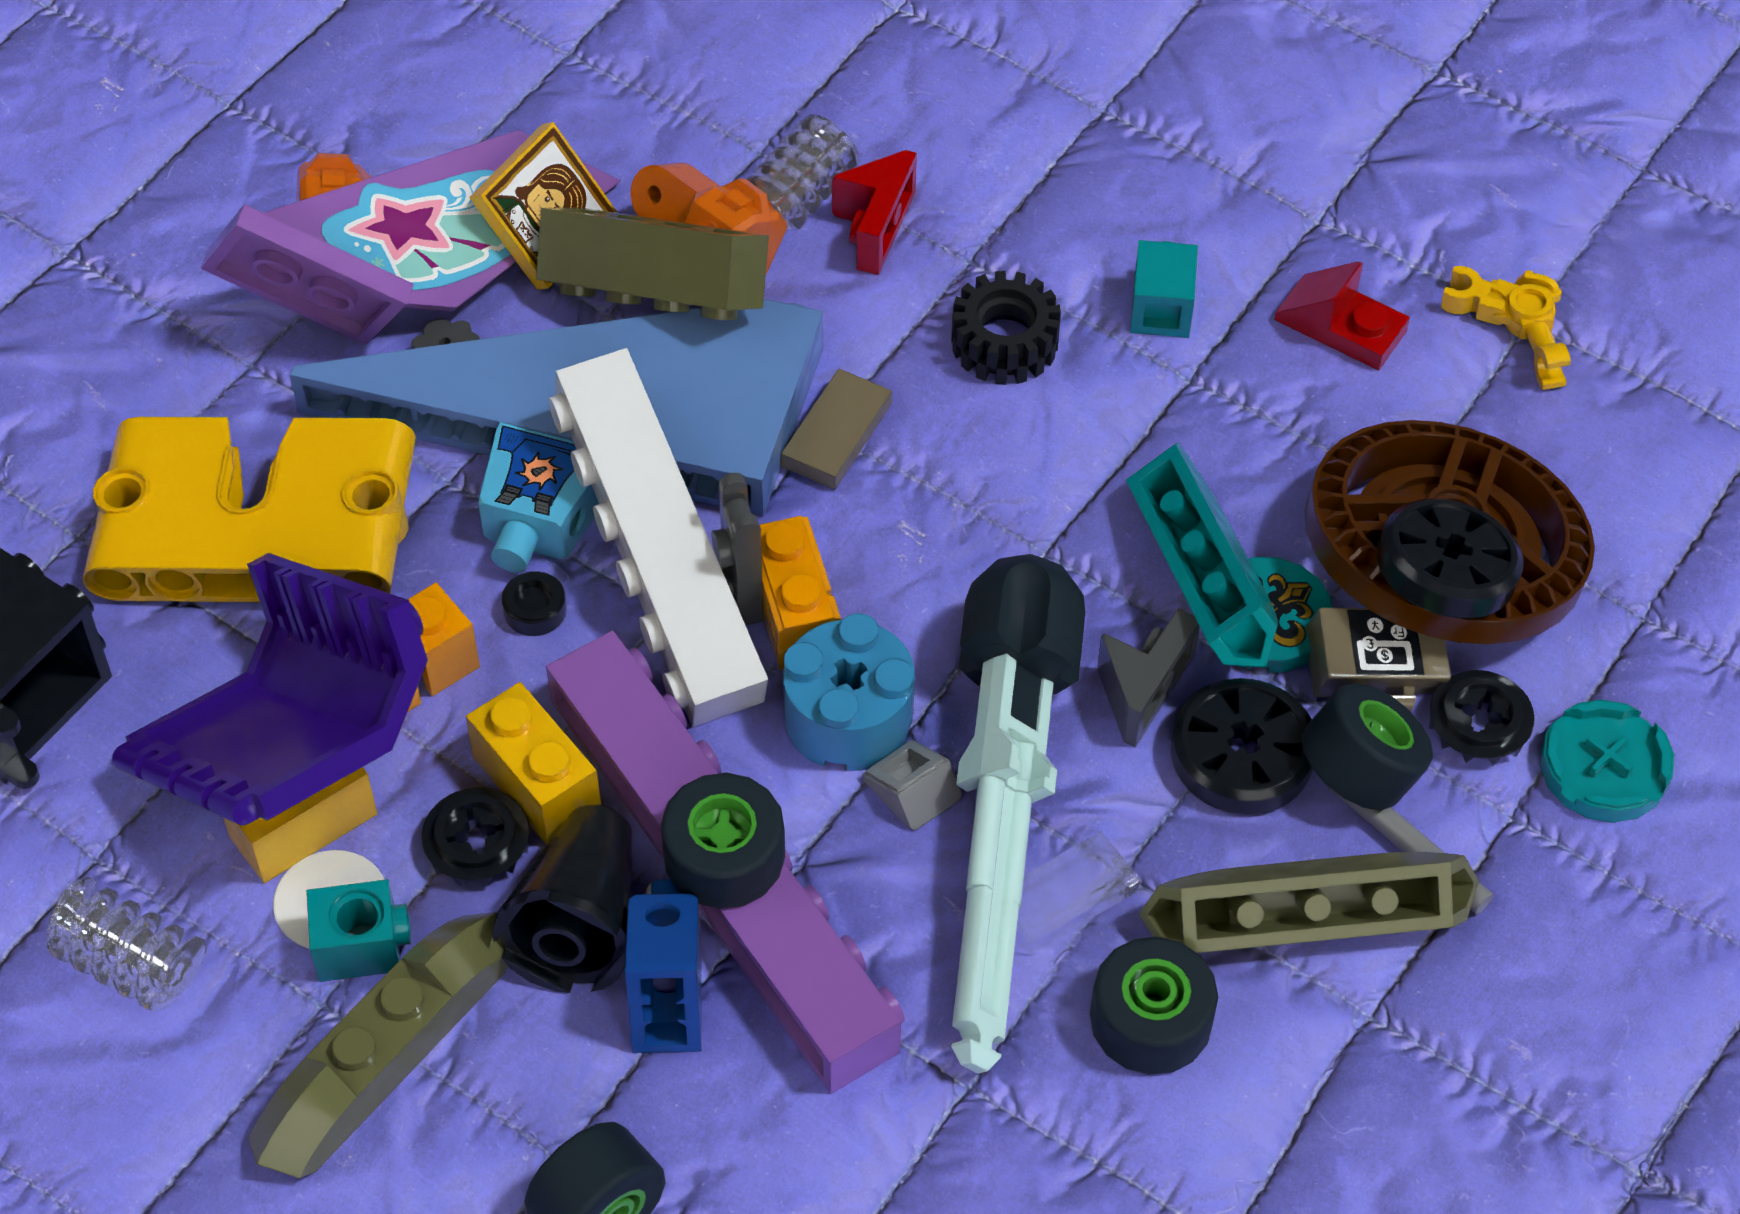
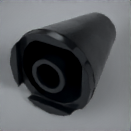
M585 805L573 810L500 907L491 932L493 941L495 942L499 938V941L505 948L502 955L503 961L511 970L530 983L556 992L570 993L573 983H593L591 992L605 989L620 978L626 963L628 900L631 898L632 829L628 821L621 814L604 805Z

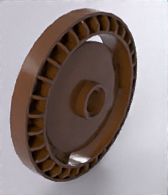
M1420 420L1385 422L1362 428L1342 438L1325 454L1316 469L1308 493L1304 511L1306 532L1315 555L1327 573L1348 595L1370 611L1398 626L1428 637L1457 643L1497 644L1516 642L1541 634L1560 623L1575 607L1593 567L1595 545L1592 528L1581 504L1569 488L1546 466L1526 452L1499 438L1471 428L1443 422ZM1375 477L1365 486L1361 494L1347 495L1357 485ZM1446 499L1473 506L1495 518L1513 535L1523 555V572L1510 601L1500 610L1487 616L1454 618L1429 612L1403 598L1383 577L1377 563V545L1389 516L1402 505L1412 501ZM1541 539L1547 550L1550 565L1541 558Z

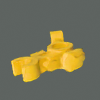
M1454 266L1450 281L1451 288L1445 287L1441 308L1452 314L1476 312L1477 320L1499 326L1505 324L1508 331L1519 337V339H1528L1534 353L1535 375L1540 388L1546 390L1566 386L1567 381L1561 367L1571 364L1570 354L1566 345L1561 342L1556 343L1552 335L1556 314L1555 303L1560 301L1562 295L1558 283L1548 276L1533 273L1530 270H1526L1520 275L1515 284L1502 279H1494L1489 282L1482 279L1478 272L1469 267Z

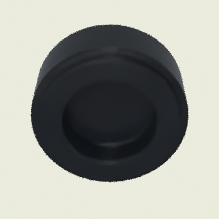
M539 571L522 573L510 580L502 593L505 620L514 631L520 634L540 636L550 633L559 627L566 616L567 605L564 588L557 578L548 573Z

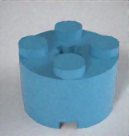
M854 613L846 616L843 620L828 622L811 629L800 637L794 645L788 648L784 657L783 669L785 727L791 742L804 757L822 766H825V761L846 765V770L861 771L869 769L904 745L913 720L915 683L914 664L905 645L893 633L879 626L871 616L863 613Z

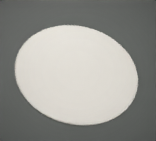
M329 850L312 854L294 864L279 881L273 900L275 919L282 932L289 939L300 946L310 949L306 890L385 879L371 861L356 853L343 850ZM357 926L349 931L348 934H364L374 926Z

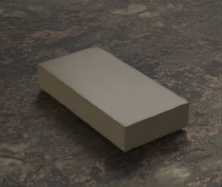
M838 368L782 451L781 467L836 490L891 406L892 390Z

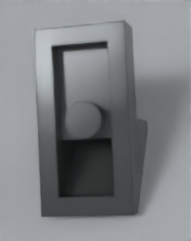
M1178 608L1165 629L1156 626L1152 630L1142 651L1107 634L1101 636L1098 672L1123 741L1135 748L1196 654L1200 626L1194 615Z

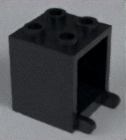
M0 548V781L5 784L9 781L18 788L28 789L36 785L40 778L36 764L30 759L112 677L104 653L106 643L97 631L92 616L94 607L88 597L77 587L69 583H65L61 587L47 578L40 567L26 555L16 553L12 556Z

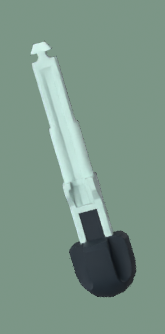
M1033 554L997 559L971 583L965 599L960 639L959 669L976 685L980 686L975 735L959 761L956 786L967 792L977 789L952 1021V1027L959 1030L962 1041L952 1043L951 1047L961 1066L977 1074L989 1071L1001 1058L1000 1053L992 1050V1044L1005 1040L1018 910L1021 908L1031 805L1038 800L1055 794L1057 769L1046 756L1052 695L1061 692L1079 680L1086 613L1084 595L1062 565Z

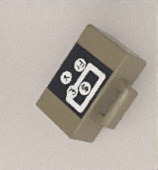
M1319 608L1306 626L1311 648L1308 659L1315 697H1332L1338 688L1351 683H1359L1373 686L1391 695L1411 712L1416 700V695L1414 694L1434 693L1441 683L1448 682L1451 679L1445 640L1428 637L1398 626L1375 614L1368 608Z

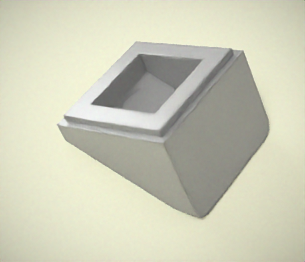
M910 740L862 774L865 783L900 821L912 830L919 829L960 800L962 795L960 787L956 786L957 779L949 759L914 740Z

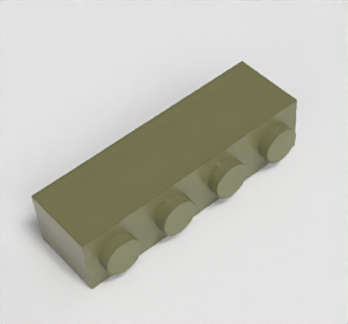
M580 207L541 208L536 280L560 283L559 293L564 295L592 297L595 296V290L598 289L606 291V301L612 303L642 304V297L653 298V309L689 312V306L695 305L702 306L701 317L717 320H737L738 310L763 309L769 235Z

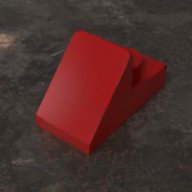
M904 150L841 172L833 177L832 213L838 218L853 221L849 240L850 243L857 245V270L876 275L880 274L916 192V152Z
M1352 262L1304 274L1275 312L1274 320L1379 371L1406 334L1410 317L1357 292L1363 267L1362 262Z

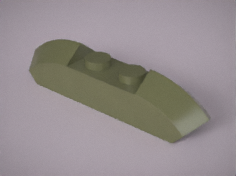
M1435 852L1377 853L1234 867L1196 873L1160 884L1139 913V916L1153 937H1162L1181 942L1196 953L1453 928L1467 921L1479 879L1464 855Z
M498 912L464 915L455 918L423 938L297 1065L268 1102L248 1137L257 1165L302 1178L315 1173L504 975L508 967L502 959L505 948L502 946L499 938L495 942L493 941L491 933Z

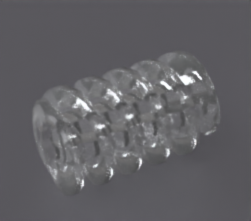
M811 114L800 120L791 133L781 140L777 148L768 154L764 162L754 169L751 177L746 179L767 194V199L771 202L773 208L786 220L787 229L797 230L801 229L805 224L807 215H812L818 210L820 201L827 200L832 194L833 177L841 172L857 167L860 162L859 152L849 136L833 122L821 115Z
M88 876L76 880L66 888L50 917L46 934L47 948L50 954L61 961H70L73 968L82 973H92L97 982L109 987L114 986L120 995L130 999L136 998L140 1006L145 1009L158 1011L165 1009L175 1002L189 988L200 971L207 952L205 940L194 936L184 943L185 932L181 926L171 924L162 930L163 920L161 915L150 911L140 917L141 908L139 903L128 899L119 904L117 891L105 887L97 892L96 880Z

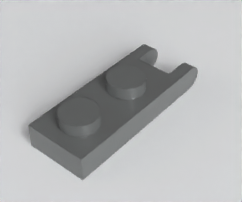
M730 473L723 476L719 481L721 529L712 531L711 537L714 553L746 626L764 622L761 528L757 516L751 514L748 505V490L744 476L740 473Z

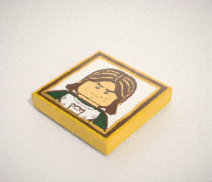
M554 122L541 124L469 197L537 290L548 289L554 283L536 280L541 208L580 207L618 213Z

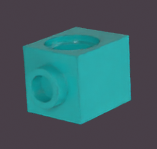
M1138 241L1130 333L1190 337L1195 301L1198 245L1170 241Z
M389 879L306 890L309 946L319 982L388 973L400 961L399 946L411 944L407 904H394ZM357 926H374L364 934H348L349 931Z

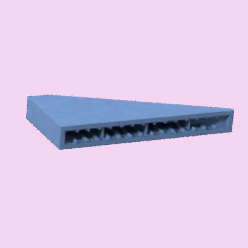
M764 299L763 309L738 310L737 320L701 317L702 308L689 309V312H668L295 365L290 373V379L298 413L320 418L395 419L409 426L418 440L490 456L496 429L500 422L573 441L569 431L564 433L558 431L549 407L548 398L556 395V371L627 348L692 501L720 507V479L730 473H740L744 476L747 485L748 505L751 514L764 517L781 469V453L793 436L823 352V311L810 309L796 303L787 304Z

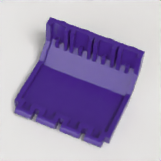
M270 553L248 563L247 565L266 618V624L247 671L125 736L127 742L118 746L113 753L112 761L114 766L238 825H247L260 817L265 820L275 817L392 751L428 661L420 637L423 634V624L417 610L408 599Z

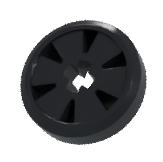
M1446 499L1416 500L1396 509L1387 519L1376 549L1379 569L1389 585L1399 595L1424 610L1454 618H1478L1503 608L1512 598L1524 566L1520 546L1505 526L1489 514L1473 506Z
M1246 678L1214 682L1195 692L1184 703L1176 717L1171 742V756L1174 768L1185 787L1198 799L1214 808L1236 814H1258L1275 810L1296 798L1311 777L1313 769L1303 751L1302 734L1312 719L1299 701L1288 692L1270 683ZM1241 738L1244 744L1254 741L1256 743L1255 752L1247 754L1244 747L1235 751L1232 748L1233 739Z

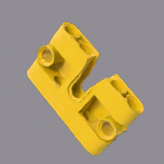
M228 417L128 418L122 421L117 428L108 471L96 481L93 488V499L98 508V513L82 577L83 585L94 595L115 601L260 602L247 564L270 553L391 593L398 544L406 537L409 530L404 504L409 485L416 435L409 426L395 419L293 418L270 466L263 499L251 508L242 509L244 491L240 451L238 447H232Z

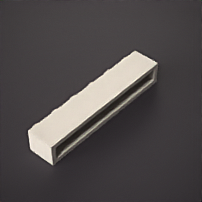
M624 348L557 370L556 395L548 398L554 423L560 433L570 432L577 449L571 451V460L578 481L582 487L592 485L599 502L598 505L593 506L599 532L605 542L615 541L622 560L616 561L621 585L628 598L638 596L645 616L639 617V623L645 643L652 654L661 651L669 671L663 674L666 693L671 694L675 698L681 709H685L692 728L763 703L768 677L628 349Z

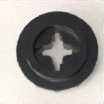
M1469 670L1452 675L1448 682L1441 683L1437 687L1430 703L1429 728L1436 730L1440 736L1442 749L1452 747L1462 753L1465 763L1475 757L1487 759L1493 766L1501 757L1509 754L1517 757L1523 745L1531 737L1535 718L1528 696L1516 683L1494 672ZM1483 702L1488 703L1487 712L1490 713L1488 717L1490 723L1485 725L1484 730L1480 729V732L1473 731L1474 727L1471 726L1472 717L1476 714L1477 709L1481 710Z
M480 787L463 789L443 798L429 812L422 829L424 854L431 862L437 875L444 873L452 877L460 887L465 881L477 880L489 886L493 877L505 871L513 874L518 859L523 853H528L529 826L523 809L505 793ZM470 820H475L476 828H480L483 836H488L485 838L483 853L477 854L476 850H472L470 843L465 842L468 840L467 831L470 830Z

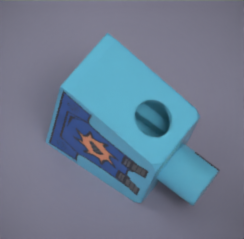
M502 422L499 423L479 497V512L483 535L488 540L496 542L491 552V559L500 568L512 573L524 572L533 552L557 559L568 557L594 521L593 506L598 505L599 502L592 485L582 487L578 481L571 460V451L577 450L573 441Z

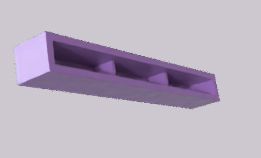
M614 630L546 665L550 699L664 859L660 824L668 801L683 785L703 775L721 773V767L709 744L704 740L695 742L686 730V718L675 698L669 693L661 696L653 685L652 672L642 653L635 647L628 650ZM785 849L786 857L780 877L765 895L744 906L718 909L699 904V910L827 1090L832 1094L900 1053L901 1024L905 1021V1018L892 992L885 986L877 989L864 972L866 971V963L855 942L848 935L839 938L828 923V910L819 893L811 885L802 887L792 874V863Z

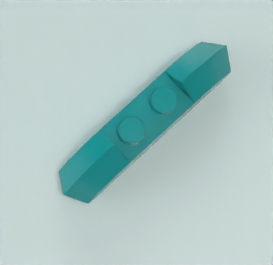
M1177 442L1127 478L1126 482L1208 644L1224 665L1266 667L1278 626L1275 610L1218 501L1180 443Z

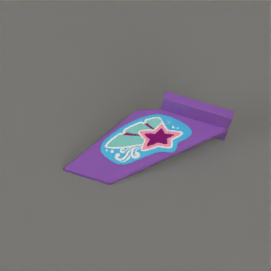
M516 130L264 213L244 204L208 248L201 269L365 345L403 308L453 312L516 263L515 259L469 197L530 135ZM582 162L604 194L621 181Z

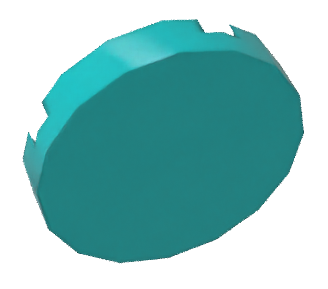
M1602 699L1577 703L1565 710L1563 716L1557 719L1554 724L1552 723L1545 734L1541 747L1540 768L1547 788L1565 807L1588 819L1611 823L1638 819L1657 807L1673 778L1675 755L1667 734L1656 722L1652 726L1647 720L1641 718V711L1628 704Z

